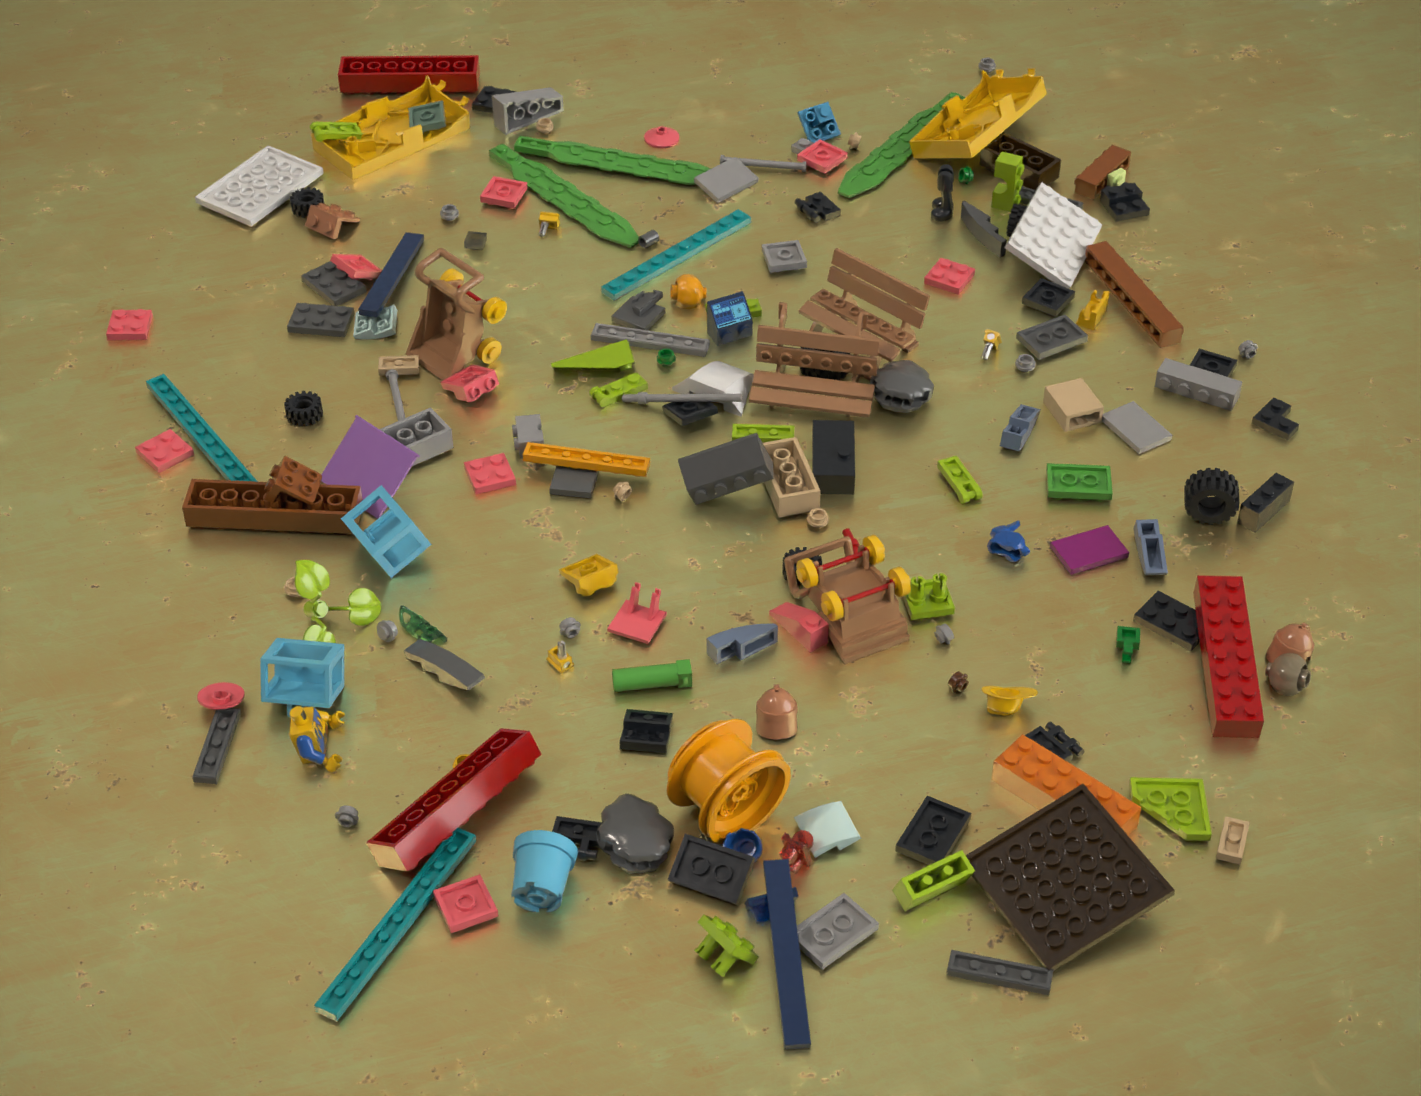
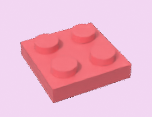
M821 139L797 154V161L801 163L807 161V166L824 174L848 159V152Z
M493 176L480 195V202L506 208H515L528 189L527 182Z
M332 254L330 259L339 270L346 272L348 277L359 280V278L373 280L378 278L382 272L380 268L362 255Z
M940 258L924 277V284L959 295L975 275V268L950 261L949 259Z
M113 310L106 332L107 340H147L153 317L152 310Z
M171 429L135 447L136 453L158 473L194 455L193 448Z
M504 453L464 462V469L475 494L516 485V478Z
M480 874L433 890L435 901L450 933L499 917L496 905Z

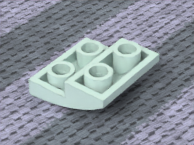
M394 305L384 307L378 317L361 316L359 311L356 312L354 338L378 339L396 334V307Z
M841 801L812 808L794 817L815 858L835 846L842 850L861 839Z

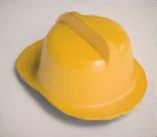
M985 686L981 689L983 693L987 694V711L991 714L1003 716L1016 713L1020 709L1023 699L1031 698L1038 694L1036 689L1028 687Z

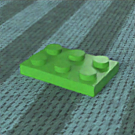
M1047 463L1048 498L1112 500L1110 466Z

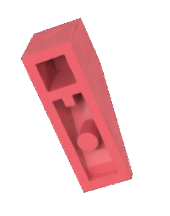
M785 602L769 611V615L810 653L828 643L829 624L815 611L789 602Z

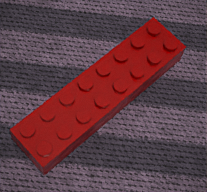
M479 55L341 56L338 71L340 93L347 94L411 92L423 85L425 76L429 77L432 85H438L441 79L446 82V86L441 92L472 93L478 92L480 77Z
M1197 575L1193 594L1212 737L1260 738L1264 716L1243 576Z
M500 728L369 839L366 844L378 866L402 871L414 869L418 862L424 856L431 854L440 842L450 838L455 829L467 823L471 815L486 806V802L492 797L499 795L502 789L508 783L515 781L524 769L531 767L542 754L530 731Z

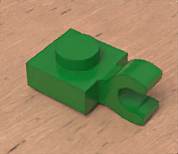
M1118 626L1116 647L1123 648L1122 662L1131 663L1133 649L1139 650L1140 628Z

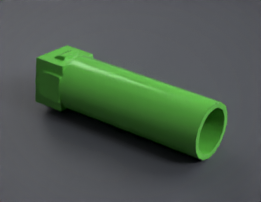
M690 659L676 660V663L612 669L614 692L678 686L679 688L692 687Z

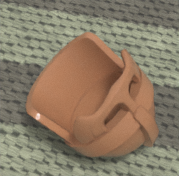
M1305 622L1302 624H1288L1277 630L1266 652L1267 661L1273 663L1278 656L1285 653L1298 654L1305 661L1307 658L1310 661L1314 650V642L1309 625Z
M774 684V688L767 690L756 704V732L764 738L775 740L792 737L797 732V702L788 691L779 688V684Z

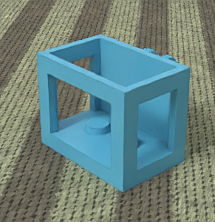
M382 485L341 518L391 578L432 545ZM381 498L390 509L363 531L354 519Z
M276 638L260 658L261 702L287 704L288 717H291L289 714L290 710L296 707V705H300L302 708L310 706L330 708L344 688V644ZM268 664H274L275 675L268 683Z

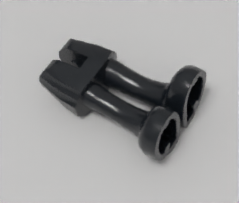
M947 164L941 166L938 172L937 189L941 191L942 197L935 198L932 202L934 209L931 212V218L940 222L947 221L953 216L954 204L951 192L953 191L954 171Z

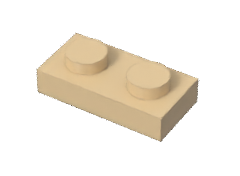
M419 355L379 357V376L386 375V372L391 369L396 370L398 375L419 374Z
M1225 816L1216 859L1241 865L1250 822Z

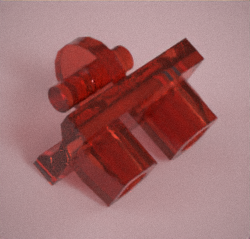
M806 830L796 832L792 839L785 832L781 838L784 847L779 855L782 859H789L790 871L797 874L802 865L809 868L812 863L809 850L814 844L812 834Z

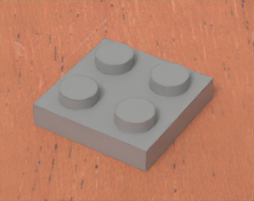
M799 240L762 244V253L770 273L807 268V260Z

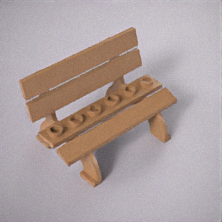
M838 248L834 249L831 264L835 266L830 267L827 281L843 289V296L840 298L825 289H821L810 297V301L807 300L800 308L799 314L814 321L809 331L822 332L825 327L839 335L855 336L859 313L867 312L858 307L856 300L852 298V295H855L902 320L901 327L898 328L867 312V329H862L861 337L880 339L878 356H870L878 358L877 369H879L882 358L892 362L900 353V348L902 351L909 353L917 347L919 342L916 341V334L910 327L912 325L918 329L922 328L926 314L922 311L927 310L930 295L860 260L858 257H854ZM864 375L865 379L871 380L870 375Z
M779 302V327L758 325L757 342L777 345L761 343L756 345V361L777 364L776 372L755 370L749 403L765 404L773 408L774 406L844 414L846 417L852 415L869 418L875 385L858 383V381L864 375H877L878 358L859 356V354L878 356L880 339L861 337L862 329H867L868 313H859L855 336L785 328L787 303ZM783 345L797 346V347H806V348H814V349H822V350H830V351H838V352H846V353H854V355H851V354H843V353H835V352L818 351V350H810V349H802V348H794V347H786V346H783ZM789 365L853 373L852 381L848 382L784 374L783 372L785 366Z

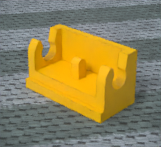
M1094 290L1085 309H1082L1079 313L1076 325L1095 330L1107 310L1110 292L1104 291L1102 299L1096 297L1097 290Z

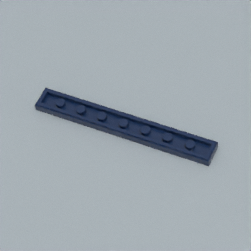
M408 232L404 234L359 307V315L379 316L422 245L424 234Z
M789 859L764 860L763 868L784 1050L811 1048Z

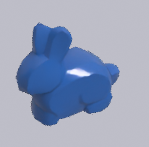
M1015 521L1007 526L1002 525L993 528L990 533L992 539L989 540L987 545L988 551L992 554L996 553L1005 556L1010 562H1017L1022 556L1029 555L1030 550L1025 545V539L1020 533L1014 532L1020 526V521Z

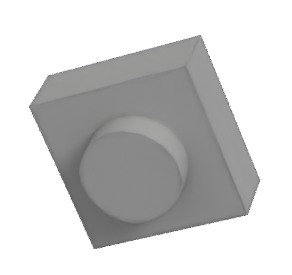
M801 138L791 145V152L799 154L814 143L808 139Z

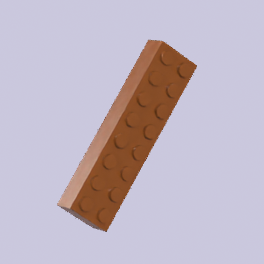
M191 479L182 506L186 527L353 534L341 518L363 501L361 486L320 484L315 501L311 505L283 491H280L274 501L270 503L264 500L267 493L264 488L267 482ZM361 514L354 519L357 524H359Z

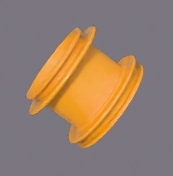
M741 719L715 721L699 729L680 747L668 770L667 796L669 801L679 807L696 804L701 809L698 821L701 833L718 844H723L728 833H733L740 828L754 831L762 825L782 801L791 779L790 767L780 753L774 750H763L755 753L750 748L752 744V729L746 721Z

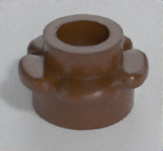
M957 671L949 679L948 686L954 693L956 691L963 692L969 684V681L966 680L968 675Z

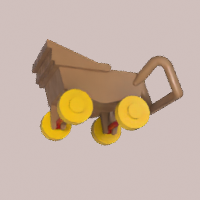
M439 248L420 261L415 269L416 278L428 286L426 306L423 305L420 308V316L405 355H419V364L441 380H445L463 370L464 365L474 360L476 355L478 359L486 364L494 362L499 357L502 350L501 343L493 337L481 339L484 332L483 318L491 324L500 322L506 314L507 304L498 297L482 300L469 290L484 280V275L447 250ZM442 256L473 278L464 284L462 273L454 268L446 270L440 277V280L429 278L423 274V271Z
M876 535L865 537L862 542L863 545L858 546V552L855 554L853 553L851 538L846 536L784 559L791 594L796 599H802L808 595L820 611L817 614L829 624L828 636L843 664L909 641L910 635L907 633L908 624L899 611V602L896 596L902 597L910 593V578L900 566L890 569L886 578L873 566L883 562L885 559L884 545ZM844 547L845 557L819 566L818 561L812 562L809 559ZM795 563H797V565H796V567H797V570H796L797 578H798V580H799V581L803 584V586H804V588H802V589H800V590H799V588H798L797 580H796V575H795V569H794V564H795ZM846 563V565H843V566H840V567L831 569V570H829V571L823 572V570H826V569L835 567V566H837V565Z

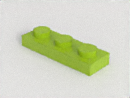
M733 424L732 441L754 433L758 434L762 443L793 438L795 425Z

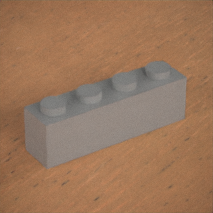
M1165 358L1157 371L1155 387L1232 411L1240 397L1242 381Z

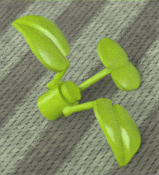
M297 560L295 562V588L301 597L310 599L304 605V613L318 624L307 628L303 640L336 643L334 635L331 632H326V626L318 619L325 617L328 611H350V622L358 626L372 623L380 614L381 602L372 591L366 588L355 589L349 595V606L328 607L325 601L318 600L322 596L321 591L326 590L330 584L327 570L319 563L311 560Z

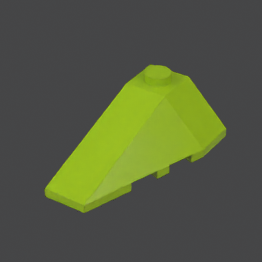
M626 339L551 363L553 369H620L621 371H626L632 368V364H635L630 344Z

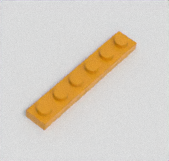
M527 442L523 452V461L626 474L636 477H646L650 467V458L531 442Z

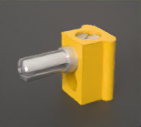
M540 212L539 236L544 237L547 228L558 229L560 225L559 213Z
M988 329L984 331L985 337L983 341L985 348L981 356L985 360L988 359L991 349L997 350L998 345L1002 343L1000 334Z
M564 641L558 642L557 646L548 650L546 660L560 673L574 666L572 657L566 652Z

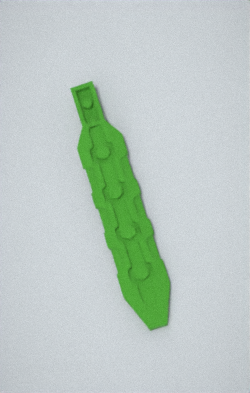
M950 92L934 107L913 116L899 131H895L886 142L870 152L867 158L846 172L838 194L851 198L878 186L887 178L888 174L895 168L900 167L912 155L909 141L943 109L941 107L946 101L959 94ZM959 95V98L961 100L965 98L964 96Z
M519 136L514 144V151L549 157L560 163L596 167L606 171H619L634 174V176L659 178L686 185H697L694 183V177L711 169L698 163L663 159L647 154H634L613 148L606 149L588 146V144L572 141H548Z
M504 144L489 150V156L512 171L515 180L527 182V187L538 193L541 198L563 210V213L570 218H575L598 237L627 247H632L639 243V236L629 221L617 213L611 212L602 206L599 201L591 196H587L578 190L575 185L563 180L542 163L526 159Z

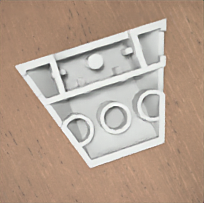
M714 361L673 386L672 391L680 394H742V402H720L724 404V411L742 417L754 374L721 361Z

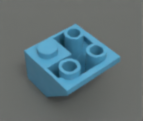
M829 102L797 112L809 141L815 143L820 139L825 141L841 135Z

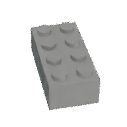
M431 407L380 429L420 455L412 466L453 449L452 429Z

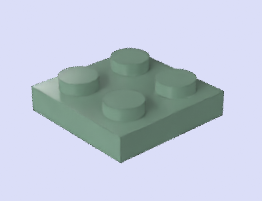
M443 100L408 108L410 127L422 125V133L446 127Z

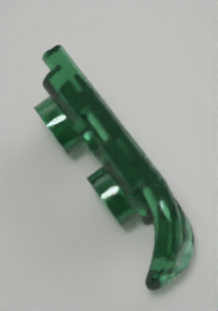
M404 605L400 606V623L417 640L422 639L431 643L439 638L444 643L447 641V637L421 615H417ZM404 612L411 616L407 624H405L403 619ZM421 630L423 634L418 635L416 631Z

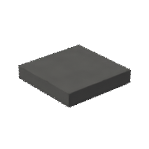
M632 296L612 315V322L628 328L649 330L665 314V308L655 304L639 317L632 309V299L634 298Z
M556 466L549 488L550 494L591 498L599 471Z

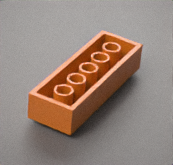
M1023 734L994 760L992 781L1038 810L1084 784L1128 836L1138 827L1141 812L1139 805Z

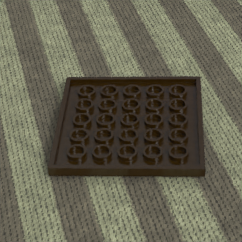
M1084 784L1066 793L966 855L975 870L972 874L973 879L1041 965L1053 971L1174 895L1175 891Z

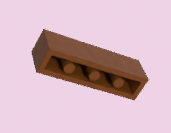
M1111 145L1107 150H1104L1102 155L1096 158L1089 167L1087 166L1080 175L1076 176L1074 181L1075 193L1095 200L1101 194V189L1107 186L1108 174L1119 168L1126 170L1129 167L1131 151L1115 145Z

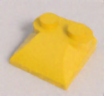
M598 554L559 569L560 574L574 584L576 592L582 594V596H590L598 589L613 586L619 573L616 563Z

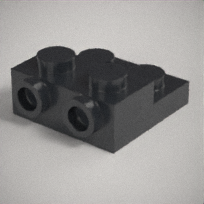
M1124 182L1120 186H1106L1104 189H1101L1100 202L1115 222L1146 216L1150 213V208L1142 199L1143 192L1135 183Z

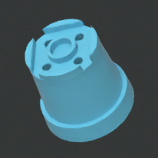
M545 830L527 831L515 838L513 847L515 869L511 897L514 896V903L517 906L532 912H539V908H547V912H552L561 906L569 872L574 868L578 855V849L570 839L561 834Z

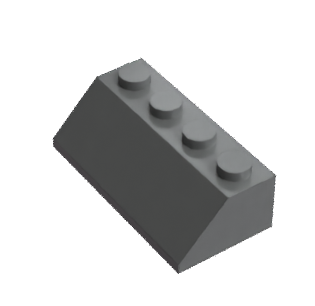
M757 433L678 459L687 492L695 505L774 479L773 461Z

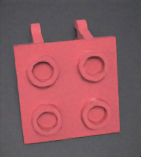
M635 582V587L632 586L630 600L624 602L607 628V632L649 644L667 616V612L659 610L661 589L655 588V593H652L650 608L638 605L641 584Z

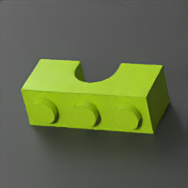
M1001 152L995 162L994 177L1003 179L1006 184L998 183L992 193V208L1011 212L1014 204H1020L1021 195H1019V191L1023 184V180L1020 179L1024 171L1022 156Z

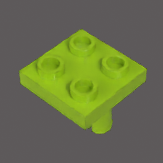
M939 573V578L935 574L933 579L927 580L921 576H918L917 581L916 577L911 579L910 593L903 596L911 620L955 614V606L946 585L947 576L945 574Z
M704 914L699 919L698 923L708 932V935L694 951L707 961L716 948L721 945L725 950L714 964L711 965V968L720 976L724 977L736 960L741 959L753 965L759 958L753 951L755 946L743 937L741 939L737 936L738 930L727 921L724 923L717 916L711 918Z

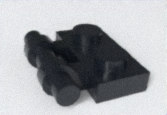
M822 192L805 197V200L800 198L795 200L798 210L806 213V217L815 223H818L821 218L827 221L841 216V209Z
M1048 722L1045 729L1039 726L1025 735L1067 762L1072 761L1073 753L1078 757L1084 753V749L1079 746L1080 743L1075 738L1067 736L1061 726H1056L1052 722Z
M556 816L552 832L561 834L570 839L574 844L580 845V848H577L578 860H597L598 851L589 850L590 846L600 848L597 843L596 833L602 822Z

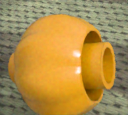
M681 275L676 279L675 284H671L670 297L671 300H677L676 306L679 308L693 309L700 305L702 299H706V287H703L700 280L694 275Z

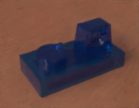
M793 887V899L795 902L799 896L796 887ZM767 894L747 898L745 902L746 911L752 912L756 923L769 921Z

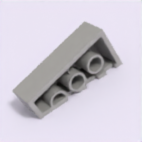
M551 87L492 95L494 126L505 135L534 124L541 118H548L564 111L563 96Z

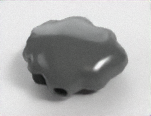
M911 360L885 363L882 368L877 369V375L871 376L870 384L875 385V400L883 408L894 412L908 413L919 409L922 404L932 398L934 384L929 379V373Z
M626 793L620 795L612 804L604 808L601 813L602 824L597 829L596 837L600 849L611 857L612 864L628 874L656 871L659 865L668 857L667 851L670 850V844L674 838L673 824L659 814L657 805L633 794Z

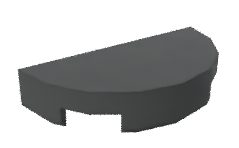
M653 290V292L644 293L642 291L636 294L632 299L634 313L640 317L663 298V292Z

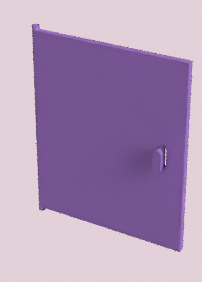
M356 415V419L321 474V481L327 485L361 486L363 500L382 485L393 498L415 460L420 455ZM380 498L365 511L378 519L384 513L387 505Z

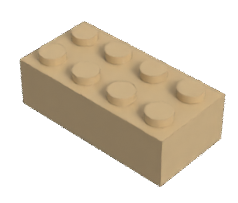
M793 437L763 443L773 461L774 479L766 481L764 484L778 517L806 513L815 508H820L821 491L797 438Z

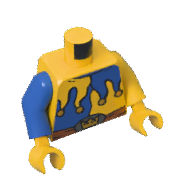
M296 706L292 708L289 713L291 716L289 735L302 763L314 762L319 765L323 763L329 772L336 771L341 767L339 763L342 761V758L338 754H333L330 758L326 757L328 734L326 722H328L331 728L336 729L345 723L340 720L345 714L342 711H337L333 715H328V712L316 710L315 707L302 708Z

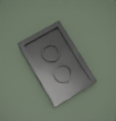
M331 261L301 275L302 282L332 306H339L366 292V286L363 283L348 277L346 272L339 270Z
M297 303L287 325L288 333L345 337L354 316V307Z
M1062 315L1017 332L1016 339L1040 360L1087 342L1088 335L1069 317Z

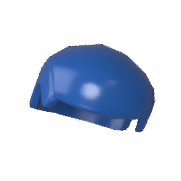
M740 828L733 833H728L723 842V847L753 856L755 858L754 863L762 855V841L754 831Z

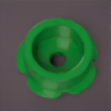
M966 166L959 170L958 179L960 182L968 184L973 180L974 173L970 167Z
M665 348L658 352L657 362L662 366H670L676 361V356L671 349Z

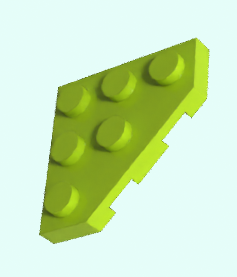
M1130 777L1131 801L1139 805L1142 810L1184 840H1211L1212 833L1203 779Z

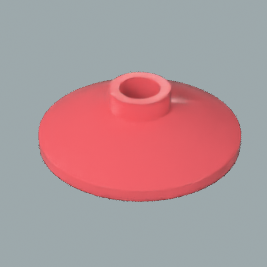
M660 126L648 130L644 135V140L652 147L668 148L678 143L679 133L672 128Z
M228 682L208 685L202 688L197 695L200 705L215 710L234 707L241 703L245 697L241 686Z

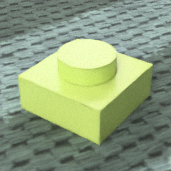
M1119 168L1108 174L1107 186L1116 187L1124 183L1126 170Z

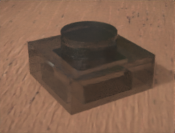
M468 231L464 241V248L483 250L487 241V233Z

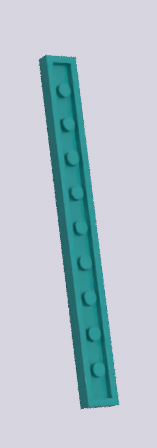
M739 209L601 286V293L613 301L619 299L751 223V216Z
M165 374L146 381L147 388L226 480L258 482Z
M457 828L452 832L450 838L441 843L315 1003V1012L332 1020H339L434 897L433 890L442 887L476 843L475 834Z

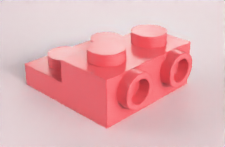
M471 364L441 381L443 389L454 392L457 399L473 402L481 394L495 389L499 382L494 369Z

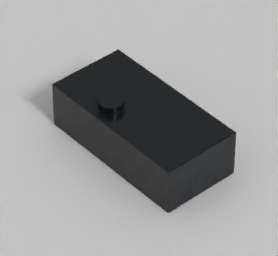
M813 420L812 473L821 491L820 494L854 495V421Z

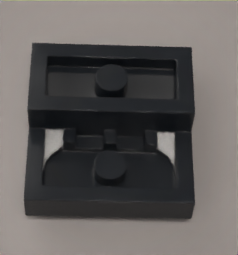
M627 709L623 720L620 749L666 753L673 713Z

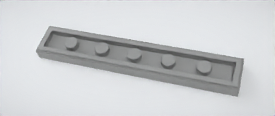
M600 323L595 324L591 333V340L616 343L627 339L630 346L654 350L667 348L671 349L674 353L706 357L710 346L709 339Z

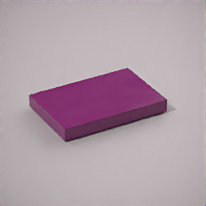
M1108 525L1050 543V548L1070 575L1129 557V551Z

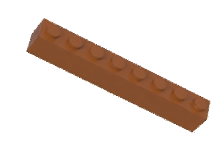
M1107 241L1086 246V258L1084 260L1086 264L1159 348L1181 343L1184 332L1182 324L1177 321L1173 314L1169 312Z

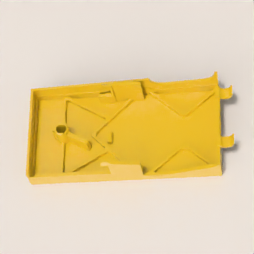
M1028 68V73L1023 74V77H1002L1003 69L996 70V75H992L990 78L982 70L981 82L963 100L959 98V95H956L946 101L941 107L943 109L909 141L913 157L973 158L1047 95L1043 77L1034 76L1035 68Z
M425 76V82L422 86L398 99L391 101L386 96L368 102L361 106L360 110L336 121L356 122L363 133L361 139L350 136L347 139H325L318 142L314 137V133H311L313 150L349 178L355 180L470 129L469 111L463 108L469 99L463 96L461 101H453L441 92L445 88L446 82L441 79L438 85H432L429 77ZM443 100L446 127L422 133V125L409 126L408 108Z

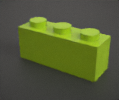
M963 850L901 878L892 891L904 911H907L966 883L975 870Z

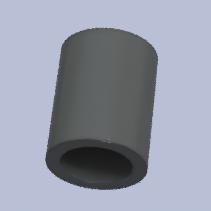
M651 230L638 237V242L642 248H647L659 241V235L655 230Z

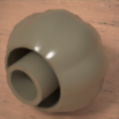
M1285 653L1278 656L1273 663H1268L1265 675L1269 677L1273 690L1285 696L1298 694L1303 688L1308 687L1311 679V671L1308 670L1305 660L1294 653Z

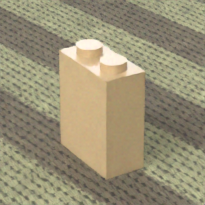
M1082 378L1045 387L1043 403L1064 432L1102 423L1104 407Z

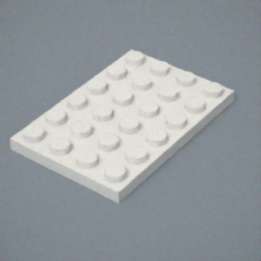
M268 145L195 196V201L199 205L246 225L253 226L290 199L291 194L295 193V190L298 189L300 191L301 188H305L324 174L323 167Z
M1041 183L1008 240L1005 249L1055 284L1070 289L1086 258V246L1093 244L1102 224L1085 213L1081 208L1072 204L1067 198L1055 192L1050 186Z

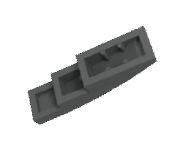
M963 201L961 218L968 230L988 250L1000 258L1004 256L1007 239L998 234L999 228L990 223L991 217L968 202Z
M419 639L404 650L407 659L420 662L423 670L437 674L442 683L469 691L485 679L484 674L468 662L428 641Z

